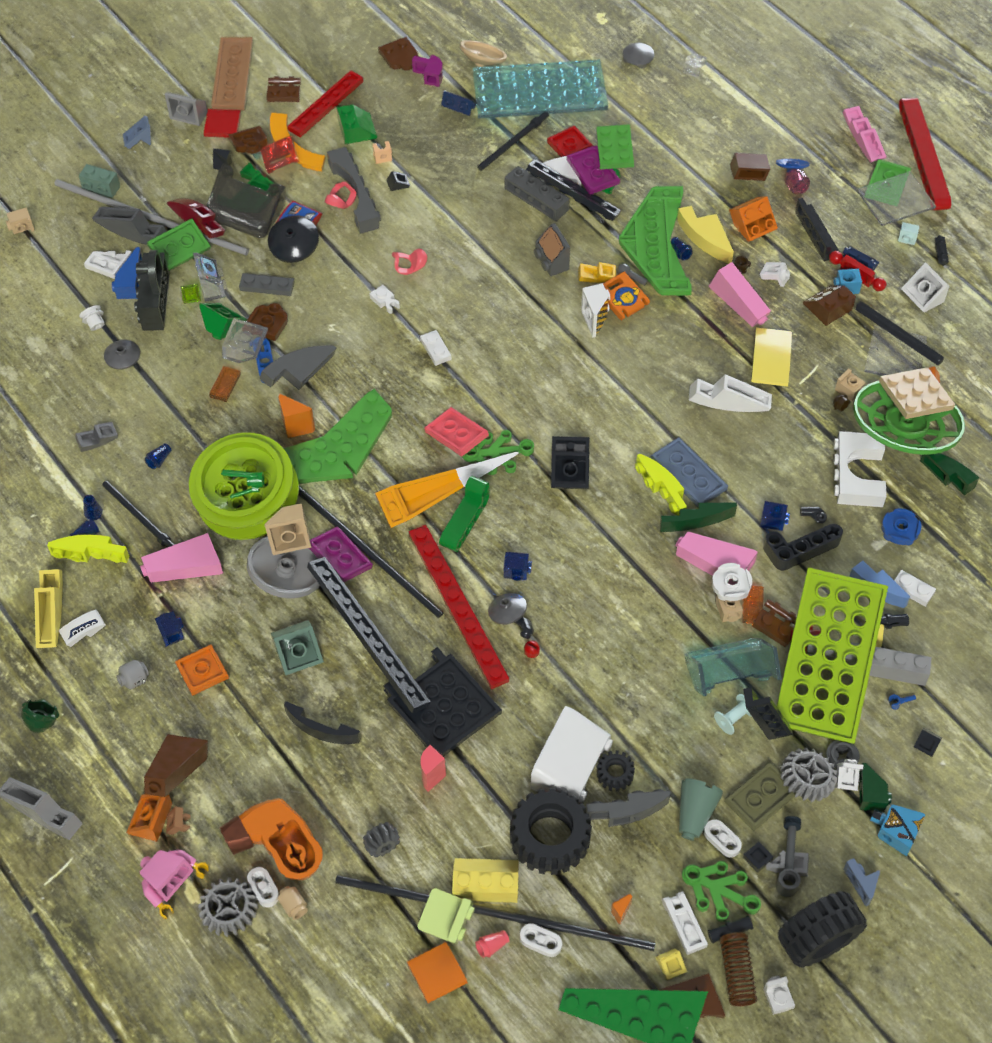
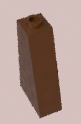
M167 734L144 776V794L166 797L207 760L208 740Z

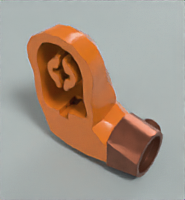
M281 798L267 800L254 805L219 828L233 855L254 847L253 845L263 844L269 855L274 858L279 872L292 880L310 878L316 873L322 861V848L312 835L306 822Z

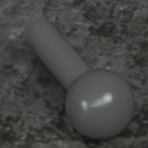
M623 263L617 267L618 275L625 271L631 279L644 286L647 284L648 279L631 271L628 264Z

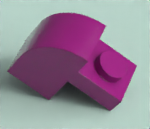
M432 54L430 59L414 56L412 59L413 72L424 74V84L440 87L443 80V64L440 58Z

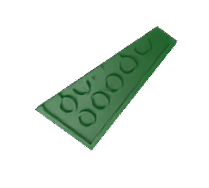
M565 988L558 1010L645 1043H692L708 991Z

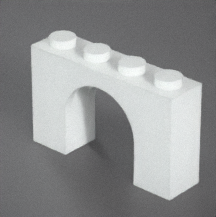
M839 431L838 438H834L833 449L837 452V454H834L833 461L834 465H837V469L834 470V480L837 481V485L834 486V496H837V504L883 507L886 499V481L861 479L849 470L848 464L857 459L882 461L885 445L876 441L867 433Z

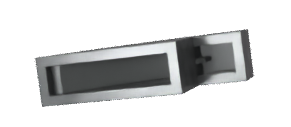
M100 207L92 217L94 222L107 230L140 244L147 245L148 241L167 232L163 225L149 224L141 209Z
M334 345L313 346L290 352L264 368L260 379L271 388L283 376L300 390L334 356L336 347Z

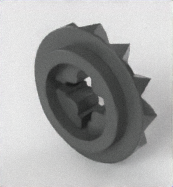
M837 740L828 746L826 758L829 757V763H833L834 767L837 768V763L844 762V758L838 760L839 753L842 755L848 752L846 759L857 760V764L860 754L854 744Z

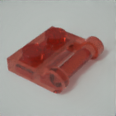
M291 136L262 147L261 154L268 174L293 162H300ZM291 154L290 157L271 164V162Z

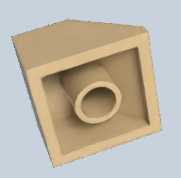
M302 503L282 507L265 523L273 555L311 548Z

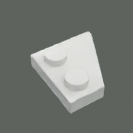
M93 251L85 261L84 266L89 270L115 279L116 273L132 252L126 251V254H116L115 251Z

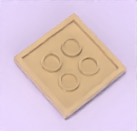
M928 367L880 377L879 383L905 419L949 411L955 407L953 400Z

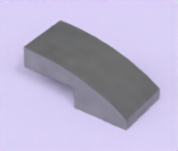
M112 422L94 425V430L75 434V439L81 452L95 449L118 438Z

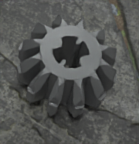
M389 822L379 823L376 827L373 826L363 837L366 851L375 858L380 855L383 857L385 854L390 853L400 843V836L396 827L393 824H389Z

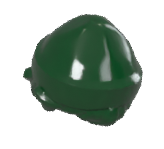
M45 699L28 700L22 704L21 718L24 724L34 733L46 731L55 724L56 719L59 717L57 707H53Z

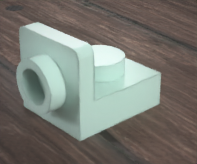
M903 222L898 242L915 245L920 226Z

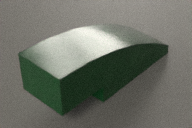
M941 453L922 454L920 462L945 486L952 483L963 495L976 488L979 477L960 462Z

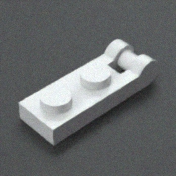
M684 892L676 893V896L672 898H663V906L668 912L686 954L688 955L708 946L707 941ZM678 904L682 907L677 910H675L674 906Z

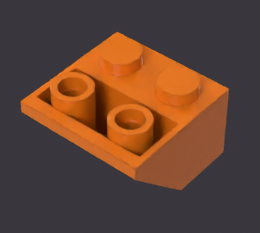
M767 196L756 197L729 209L734 226L748 242L778 229Z

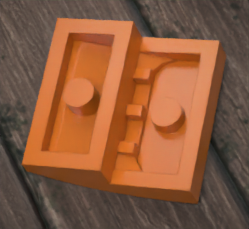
M446 942L407 961L408 968L417 981L418 987L427 1003L468 983Z

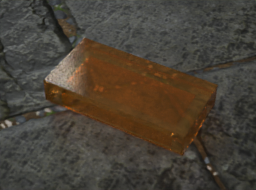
M223 366L209 393L210 398L227 402L241 375L240 371Z

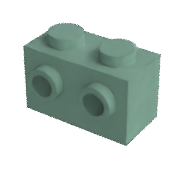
M86 164L79 174L82 189L113 198L120 188L116 172Z

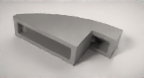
M11 777L0 788V798L61 837L70 840L83 824L74 813L62 809L44 791Z

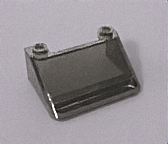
M223 163L218 171L206 207L216 214L214 220L217 223L257 238L266 237L285 206L286 187L273 183L265 191L232 178L234 174L233 168Z

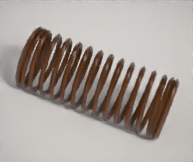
M738 932L723 935L720 938V945L722 946L725 979L727 980L726 984L729 990L727 993L729 995V1004L741 1007L752 1005L758 999L755 995L757 992L754 986L755 981H753L754 976H752L754 972L751 971L753 967L751 966L752 962L750 961L751 957L748 951L750 949L747 942L748 936ZM733 938H744L738 941L727 942V940ZM744 947H745V948H748V949H746V950H737V951H732V952H728V951H727V950H730V949H740V948H744ZM744 952L748 953L746 955H737L733 957L728 956L730 954H740ZM749 958L747 960L728 961L730 959ZM749 962L747 965L729 966L731 964ZM750 967L748 970L729 971L734 968ZM751 972L748 975L730 976L735 973ZM752 977L748 980L732 981L736 978ZM753 982L751 984L733 986L736 983ZM754 987V988H752V989H746V990H740V991H735V990H734V989H737V988ZM755 992V993H753V994H739V995H735V994H737V993ZM742 998H753V999L744 1000V1001H738V1000H737V999H742Z

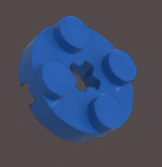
M898 508L884 516L881 527L885 540L909 546L919 537L922 525L912 511ZM903 524V527L906 529H899L897 526Z

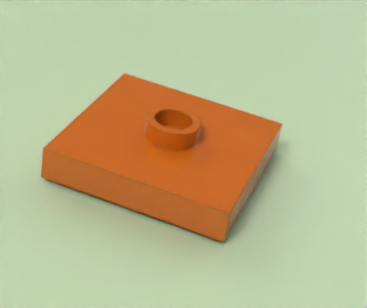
M212 644L175 661L192 696L229 679Z

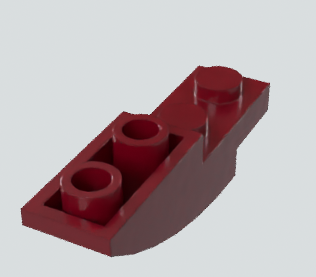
M179 198L167 202V205L184 222L193 219L197 227L210 239L224 235L225 229L214 220L216 214L205 205L188 198Z

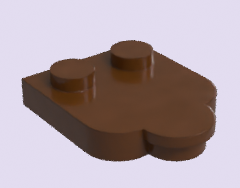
M407 37L378 47L379 54L388 66L395 70L401 68L405 71L411 70L412 59L414 56H418V51Z
M260 126L228 135L234 149L239 153L255 154L268 144L267 137Z
M272 303L268 306H257L243 325V331L276 341L288 323V315L278 303Z

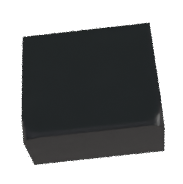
M391 171L386 179L390 191L410 187L408 178L404 173Z

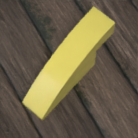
M692 206L678 208L677 221L687 237L712 257L727 264L731 263L734 251L717 214L697 218Z
M39 570L40 588H34L36 648L57 647L60 633L58 630L60 629L62 614V570Z

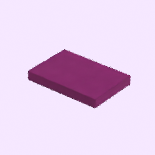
M597 145L567 155L566 160L590 195L620 184V179L613 169H600Z
M338 526L310 540L311 548L309 549L318 559L326 557L343 582L372 569L373 564Z

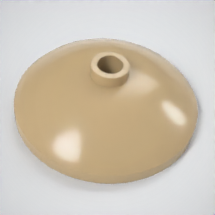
M464 40L460 44L462 52L468 59L475 62L477 66H494L506 61V53L490 44L473 40Z

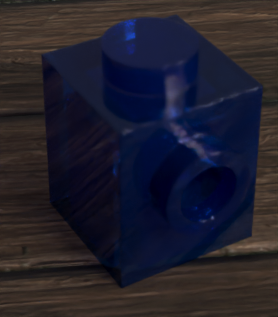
M765 501L760 527L783 531L784 524H788L790 513H787L788 505Z
M505 552L504 578L515 581L527 580V574L532 571V562L529 561V554Z
M174 611L163 613L155 618L166 647L184 640L181 630L184 628L180 617L176 618Z

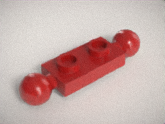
M833 251L829 255V261L832 264L841 265L840 270L859 269L862 284L868 288L872 285L873 289L878 292L886 288L885 279L875 278L876 272L848 255L843 258L842 253L839 251Z

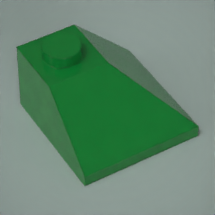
M200 303L199 305L206 331L210 332L215 339L231 338L247 321L246 318L221 303Z

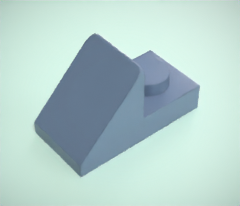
M146 115L122 134L125 147L131 149L140 140L151 145L150 125Z
M853 858L846 862L843 870L864 905L868 906L873 899L880 870L865 876L862 865L857 864Z

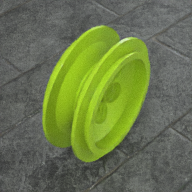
M245 432L225 436L212 443L199 455L190 473L189 494L202 520L212 531L230 539L249 540L266 535L265 523L282 507L296 505L299 494V482L290 458L280 444L265 435ZM223 469L263 472L264 484L268 485L259 487V492H252L231 499L230 495L252 487L247 485V478L237 477L232 480L233 477L222 476L221 473Z

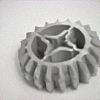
M807 747L803 750L798 748L795 752L792 751L785 757L780 770L782 772L780 779L784 780L783 786H789L788 792H794L795 798L801 796L803 801L808 798L811 803L815 799L819 802L823 798L826 799L835 789L838 778L836 777L837 771L833 769L834 764L829 763V757L824 758L822 752L817 754L815 748L811 752Z
M228 877L225 883L222 879H219L218 885L211 883V890L205 888L204 892L207 896H200L202 903L198 904V908L201 911L199 917L203 919V925L208 926L210 932L215 930L216 935L219 936L224 931V935L228 937L230 931L237 935V929L240 928L241 931L245 932L244 925L252 924L250 918H256L254 911L258 909V905L255 903L257 901L256 895H253L252 888H248L246 882L240 884V879L237 878L232 883V879ZM241 897L245 899V907L242 912L237 907ZM216 902L218 909L216 911L217 914L213 917L211 915V908L213 903Z

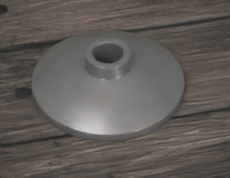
M129 340L115 341L104 352L106 364L111 368L119 370L132 367L140 358L139 347Z
M503 594L491 602L488 614L490 619L497 624H511L523 617L527 610V603L519 594Z

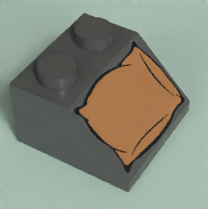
M553 223L536 240L534 249L535 257L540 259L544 271H547L550 277L569 270L570 245L556 224Z

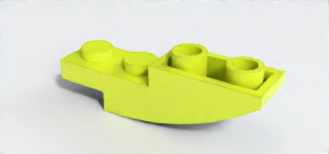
M638 454L635 468L643 476L645 485L653 493L660 491L661 497L668 502L670 511L679 516L680 509H687L683 501L684 488L665 467L645 455Z
M68 536L50 541L47 544L51 556L58 559L67 558L75 562L82 561L88 563L90 556L95 559L103 558L115 563H127L130 557L126 546L113 544L109 536Z

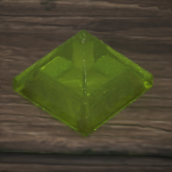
M198 284L180 286L184 304L201 301Z

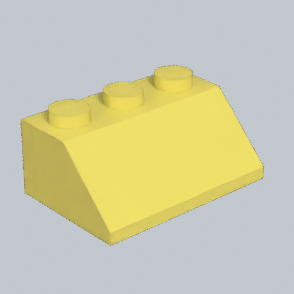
M455 858L452 895L478 902L518 903L519 860Z

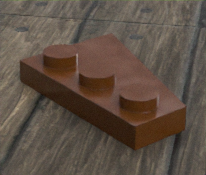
M709 973L659 989L671 991H708L700 1018L705 1016L725 1018L724 1010Z

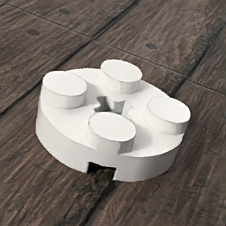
M726 563L718 567L712 578V588L718 598L722 601H738L748 597L752 586L750 572L747 569L744 570L736 563ZM729 579H733V582H737L735 585L728 584Z

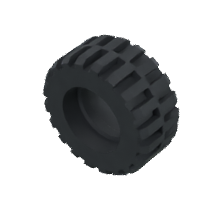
M550 788V791L544 792V789L537 790L535 795L532 792L526 795V801L521 799L517 804V808L513 810L512 820H510V843L512 844L514 854H518V860L522 864L526 862L528 869L532 871L535 868L539 869V874L545 875V871H550L551 875H558L559 870H562L563 873L570 871L571 865L576 867L580 864V859H584L591 840V818L589 813H586L585 805L583 803L578 804L579 799L576 796L572 795L569 797L568 792L564 790L561 793L556 792V788ZM556 818L563 821L569 827L571 834L561 844L544 845L533 838L530 829L538 820Z
M838 891L809 904L806 908L801 909L796 915L789 918L778 930V940L793 964L804 968L830 957L850 944L867 927V920L852 896L845 891Z

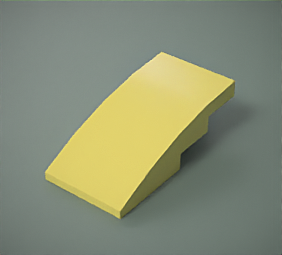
M756 327L751 382L788 387L791 331Z

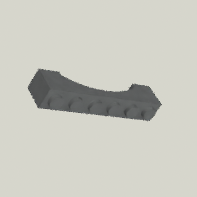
M346 147L328 151V165L333 175H339L356 190L359 202L357 210L353 211L354 221L359 233L362 234L379 229L380 213L375 210L374 200L369 198V190L367 187H364V179L362 175L359 176V169L357 164L353 163L352 153H349Z

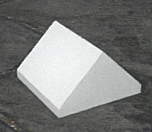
M925 262L901 289L923 312H926L944 303L949 285Z

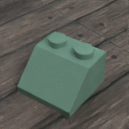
M309 620L270 633L285 675L323 663L317 639Z

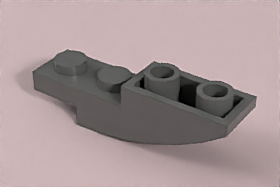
M656 789L652 792L633 791L628 793L627 801L625 802L623 800H614L610 803H602L601 801L591 802L586 805V813H589L591 820L608 819V827L629 824L642 820L661 810L669 803L671 794L670 791H664L663 789Z

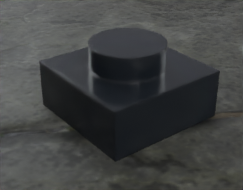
M923 728L914 748L933 757L942 737Z
M759 841L743 854L744 860L757 873L774 858Z

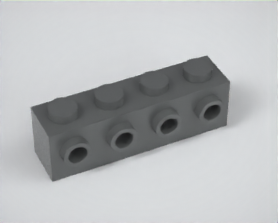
M517 166L505 176V189L552 220H559L569 211L570 198L555 190L552 186L547 185L541 179L531 175L527 170Z

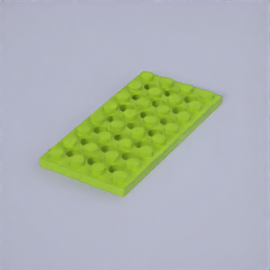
M808 567L777 702L778 710L792 730L855 744L886 600L887 585ZM820 587H826L829 590L827 597H821L818 594ZM846 592L849 595V600L846 602L840 601L838 593ZM861 596L867 597L869 605L866 607L859 605L858 598ZM817 606H821L825 610V614L821 617L816 616L813 612V609ZM834 612H843L845 619L843 621L835 620ZM862 616L865 619V624L857 626L854 623V617ZM811 626H818L821 631L820 635H811L809 628ZM833 630L838 631L841 635L840 640L833 641L829 633ZM850 636H859L861 639L860 645H852L849 640ZM807 645L814 646L816 654L813 656L807 655L805 647ZM833 650L836 653V659L828 660L825 657V652ZM847 655H854L857 660L856 664L848 665L845 657ZM809 665L812 668V673L810 675H803L800 670L801 666ZM827 669L831 671L832 678L824 680L821 677L822 670ZM844 674L850 675L852 677V684H843L841 676ZM799 684L805 685L808 689L807 694L799 695L796 691V686ZM817 690H826L828 693L827 699H818L816 695ZM839 694L847 696L848 703L846 705H841L837 702ZM794 704H800L803 707L801 715H795L792 712ZM814 709H820L823 712L824 716L821 720L813 718L812 711ZM833 715H842L844 718L843 724L836 725L832 720Z

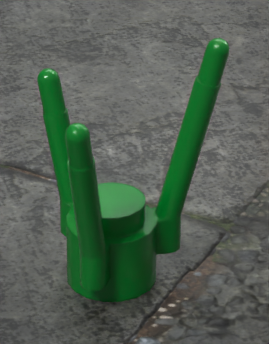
M222 470V476L247 478V485L252 487L230 495L231 499L252 492H259V487H264L263 472Z

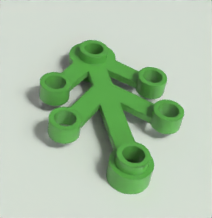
M504 430L488 449H482L485 444L489 445L493 442V434L488 432L490 439L481 441L462 458L467 462L478 463L485 461L486 459L483 457L486 456L496 458L513 452L530 456L534 452V443L532 440L524 439L520 442L519 446L501 447L512 439V433L509 430ZM512 460L501 464L505 467L507 473H514L516 471V463ZM497 467L488 472V474L495 475L498 471Z
M718 861L715 865L700 868L697 865H688L683 869L682 879L687 885L692 886L697 899L696 908L700 912L707 911L710 904L709 900L704 897L701 885L709 889L717 910L715 916L720 922L727 921L729 917V911L725 908L721 895L743 906L744 911L748 914L753 915L759 912L761 901L757 896L749 895L744 897L726 888V886L733 884L745 885L748 876L744 871H738L734 875L711 880L706 876L715 873L719 876H724L727 873L728 865L726 862ZM723 866L725 870L720 871L717 867ZM689 874H695L696 878L691 879ZM737 876H743L745 880L739 881ZM699 902H705L707 906L701 907ZM753 904L755 909H750L747 905ZM724 912L726 917H720L718 913Z

